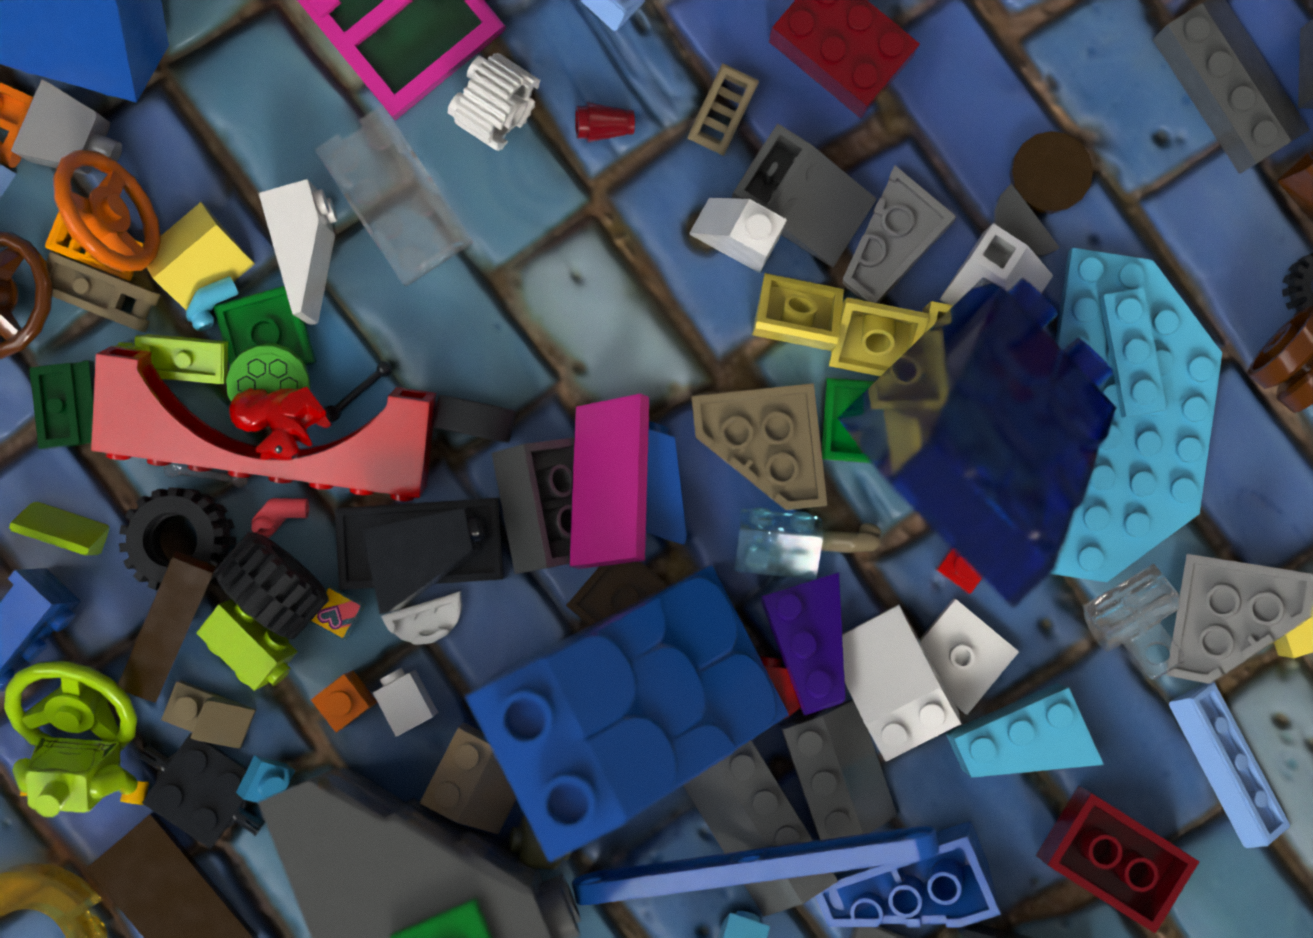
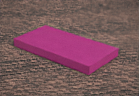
M640 393L576 407L570 567L583 569L645 560L649 397Z

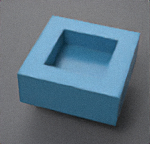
M254 755L236 793L244 800L258 803L287 789L295 770L286 763Z

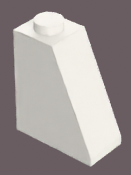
M709 198L689 234L760 273L778 242L787 219L751 199Z

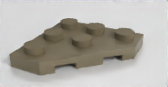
M814 383L691 396L695 438L784 510L827 506Z

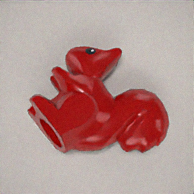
M307 386L300 389H278L269 394L262 388L256 390L249 388L242 393H238L232 399L229 407L231 421L237 428L247 432H257L269 426L273 430V433L256 447V452L261 453V460L272 458L282 461L293 460L299 455L297 441L308 447L313 445L306 431L309 426L317 424L322 428L332 426L325 416V410Z

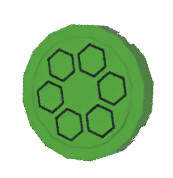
M263 343V345L251 346L243 350L232 362L226 378L227 394L231 402L238 393H242L249 388L255 390L262 388L268 394L284 388L300 389L307 386L309 390L311 389L309 373L303 359L290 348L276 343Z

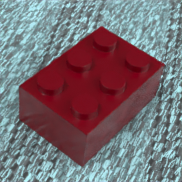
M795 0L774 24L769 38L770 44L859 118L866 114L910 62L920 45L919 42L868 0Z
M1080 786L1077 787L1035 855L1055 871L1155 934L1200 862Z

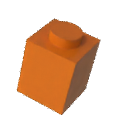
M354 670L343 674L311 699L335 733L347 727L378 703Z

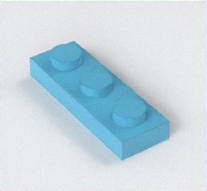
M1145 288L1100 296L1121 418L1167 410Z

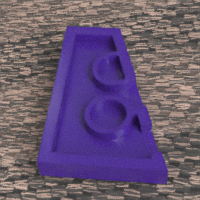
M839 572L762 596L761 603L803 714L807 715L843 703L845 700Z

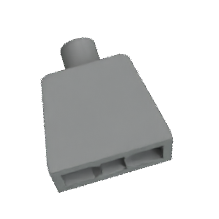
M41 79L11 151L31 163L57 168L61 158L74 150L98 151L118 161L122 153V144L106 137L110 129L109 121L49 82ZM82 166L74 172L89 174L93 167Z

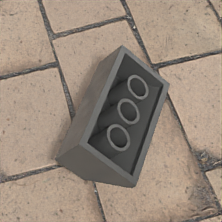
M1208 0L1167 24L1153 39L1239 174L1310 130L1226 0Z
M752 740L683 785L724 853L814 841ZM830 872L744 885L765 917L807 902L837 883L838 880L835 874Z

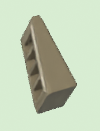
M722 63L687 139L724 156L759 81ZM726 79L745 88L743 97L722 87L724 80ZM719 94L738 103L736 111L715 102L717 95ZM710 109L731 118L729 126L708 117ZM703 124L724 133L722 141L701 132Z

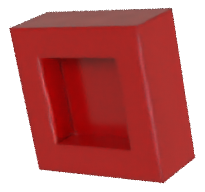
M958 537L935 568V571L967 594H971L994 560L962 537Z

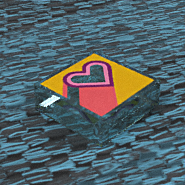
M328 585L325 591L329 601L310 623L342 641H346L366 604L338 588Z

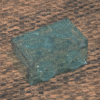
M761 507L741 509L735 571L815 580L823 541L822 519L806 512L788 514L772 512Z

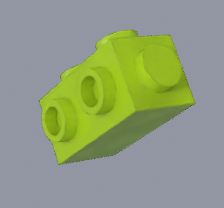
M232 599L219 604L196 632L206 643L208 649L213 654L219 656L235 672L237 678L242 683L248 685L253 691L268 683L275 686L281 682L291 671V667L288 665L289 662L298 653L289 643L288 638L275 634L261 625Z

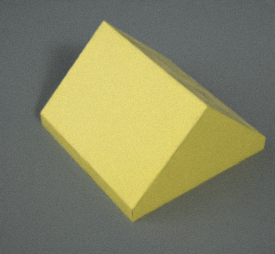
M200 202L161 235L157 257L146 268L152 278L187 310L195 292L199 288L228 276L234 282L255 263L206 206Z
M764 273L752 335L832 351L839 341L844 289Z
M847 297L842 304L839 341L831 351L829 367L909 382L927 326L929 313Z

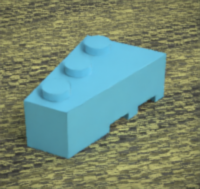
M1058 683L946 732V736L962 771L971 778L1104 765L1069 687Z

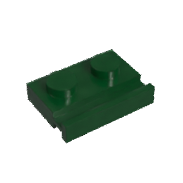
M85 360L76 363L69 362L30 367L38 449L47 450L92 443L94 362Z

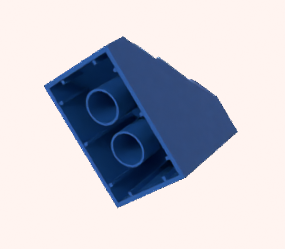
M712 563L493 675L466 696L549 863L624 825L634 816L789 716Z

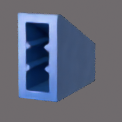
M649 421L646 533L685 545L687 532L675 437L667 435L668 427Z

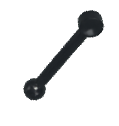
M387 361L380 362L377 365V371L338 404L325 407L327 419L330 422L337 421L340 418L341 411L378 379L387 377L392 373L391 364Z

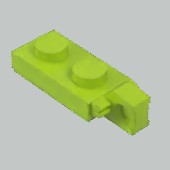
M146 334L136 335L135 343L118 342V345H115V347L152 352L151 362L161 379L224 384L228 375V341Z

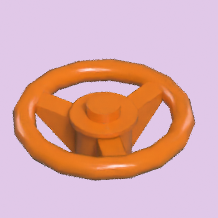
M74 150L61 158L53 177L54 198L71 237L100 263L118 271H142L149 266L157 257L161 242L160 226L150 198L136 178L116 160L98 151ZM82 166L93 167L107 174L100 185L90 192L88 198L72 192L71 178L74 171ZM122 189H124L134 203L142 221L144 233L142 247L126 231L130 227L131 217L125 202L120 197Z

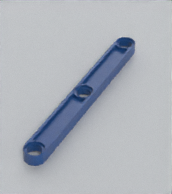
M915 826L596 871L575 878L571 884L575 901L578 905H593L919 861L937 855L940 849L934 827Z

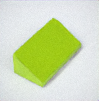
M40 502L29 504L9 525V529L12 532L85 556L102 553L110 530L107 524Z

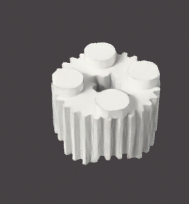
M494 53L492 56H489L488 60L478 56L471 63L467 71V77L471 80L468 81L467 87L464 88V93L459 92L453 97L448 106L447 113L454 117V122L496 151H499L508 143L504 139L506 134L515 126L521 128L527 122V118L531 115L536 102L530 98L531 92L534 88H539L541 80L500 53Z

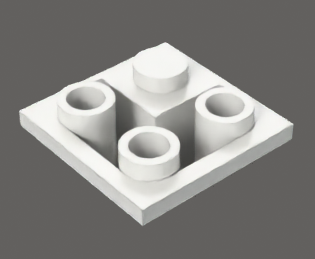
M993 223L982 233L939 300L945 304L972 309L971 321L1008 344L1053 275L1028 245Z

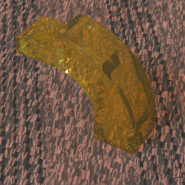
M42 863L20 864L0 871V919L11 911L31 909L42 912L52 918L66 938H107L106 926L100 918L93 916L89 911L91 907L102 901V899L81 877L61 867Z

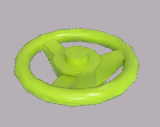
M68 661L38 662L18 671L5 687L4 710L10 723L29 744L35 747L41 736L52 737L38 728L48 723L70 733H82L90 729L103 741L120 742V752L135 737L137 714L130 697L113 679L91 667ZM44 678H61V685L58 689L26 712L21 705V697L23 691L30 683ZM106 698L116 708V711L120 718L119 728L116 724V721L113 717V714L110 710Z

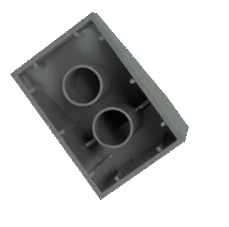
M337 767L258 802L311 938H390L393 932L475 897L478 899L493 938H577L581 936L577 924L581 922V916L563 873L544 881L539 869L532 868L521 862L516 853L509 852V847L491 836L477 830L467 831L445 816L420 804V801L414 797L405 802L355 771L346 768L339 769Z

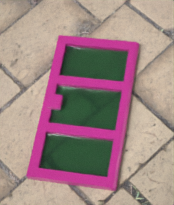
M297 0L395 121L500 36L506 29L504 23L485 0Z

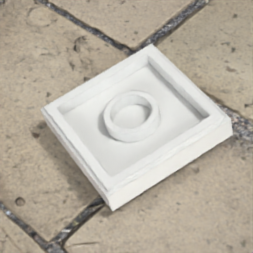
M954 598L919 639L954 704L966 715H968L1019 653L1017 649Z

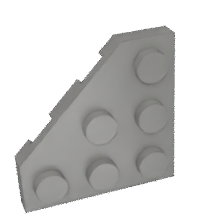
M1187 554L1166 676L1212 684L1312 618L1313 574Z

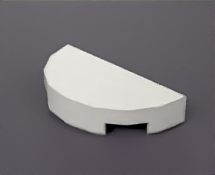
M461 591L381 617L388 630L401 640L415 645L433 643L448 635L458 623L463 607Z

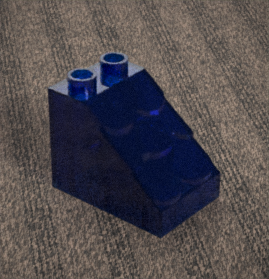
M982 277L838 417V420L883 479L1014 609L1056 569L1074 513L1084 502L1099 448L1109 435L1117 408L1099 389L1114 372L1079 337L1066 349L1062 350L1043 330L1058 315V312L1026 279L1021 278L1007 291L1000 285Z

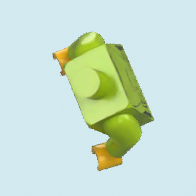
M41 736L38 739L31 759L21 758L17 760L12 769L13 776L20 789V796H27L28 806L36 809L40 815L45 817H54L59 811L80 813L91 811L104 797L116 791L121 793L120 802L144 805L142 802L146 798L149 788V782L137 781L134 775L121 767L120 742Z

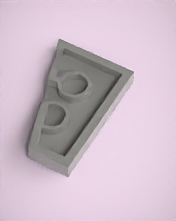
M894 165L885 190L878 200L874 214L843 277V285L861 300L879 304L955 222L956 216Z

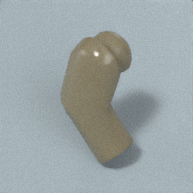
M864 523L859 527V533L823 530L819 538L820 549L822 551L843 553L873 552L881 544L879 539L881 529L875 524Z

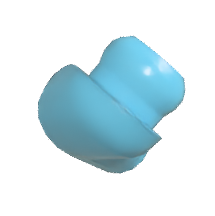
M228 276L201 287L195 292L186 310V318L188 322H192V326L196 331H205L213 326L214 318L210 313L215 304L238 295L232 278Z

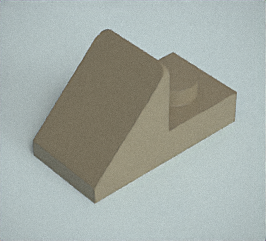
M179 680L175 683L161 720L193 732L191 739L240 749L243 746L257 709Z

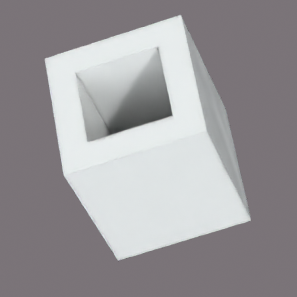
M402 668L381 678L380 682L383 687L373 692L396 737L438 714L416 670L406 675Z

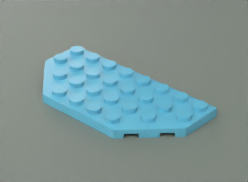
M1078 248L1068 250L1022 570L1108 582L1200 514L1222 351L1153 260ZM1145 288L1167 410L1121 418L1099 297L1110 293Z

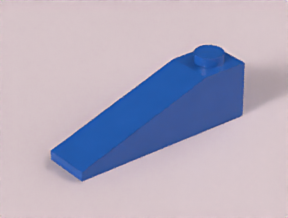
M971 820L936 832L940 852L931 858L853 869L837 875V883L815 896L828 927H878L880 924H906V927H921V924H946V927H964L1001 915L988 861Z

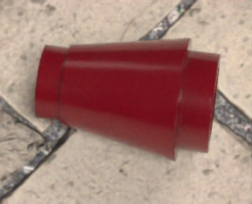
M586 102L585 106H576L575 133L577 139H586V142L590 143L634 135V110Z

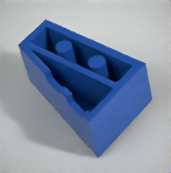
M47 568L14 570L8 578L14 585L2 600L0 599V693L5 690L7 684L16 674L15 671L25 661H33L45 650L47 644L44 641L54 630L56 632L61 631L74 619L76 614L73 610L82 602Z

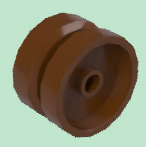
M1313 306L1304 308L1286 322L1258 352L1247 371L1249 377L1264 389L1278 386L1276 391L1277 400L1293 413L1301 412L1313 404Z

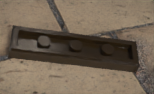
M175 550L118 682V685L126 693L156 703L216 566Z

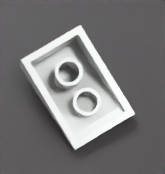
M306 179L260 192L259 196L292 314L307 324L314 325L319 321L335 239L332 223L337 222L338 218L331 198L326 199L324 191L322 189L318 190Z
M899 604L842 633L845 684L869 733L886 762L961 724L956 705Z

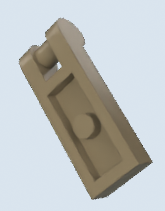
M49 253L46 262L53 283L52 297L146 333L150 321L147 320L152 305H157L160 294L60 254ZM126 296L136 299L131 313L121 310Z

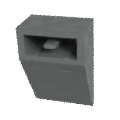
M778 123L732 194L734 199H751L787 219L781 235L832 268L877 200L813 145Z

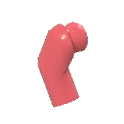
M308 498L269 499L254 515L251 523L252 532L270 538L287 518L307 519L309 515Z

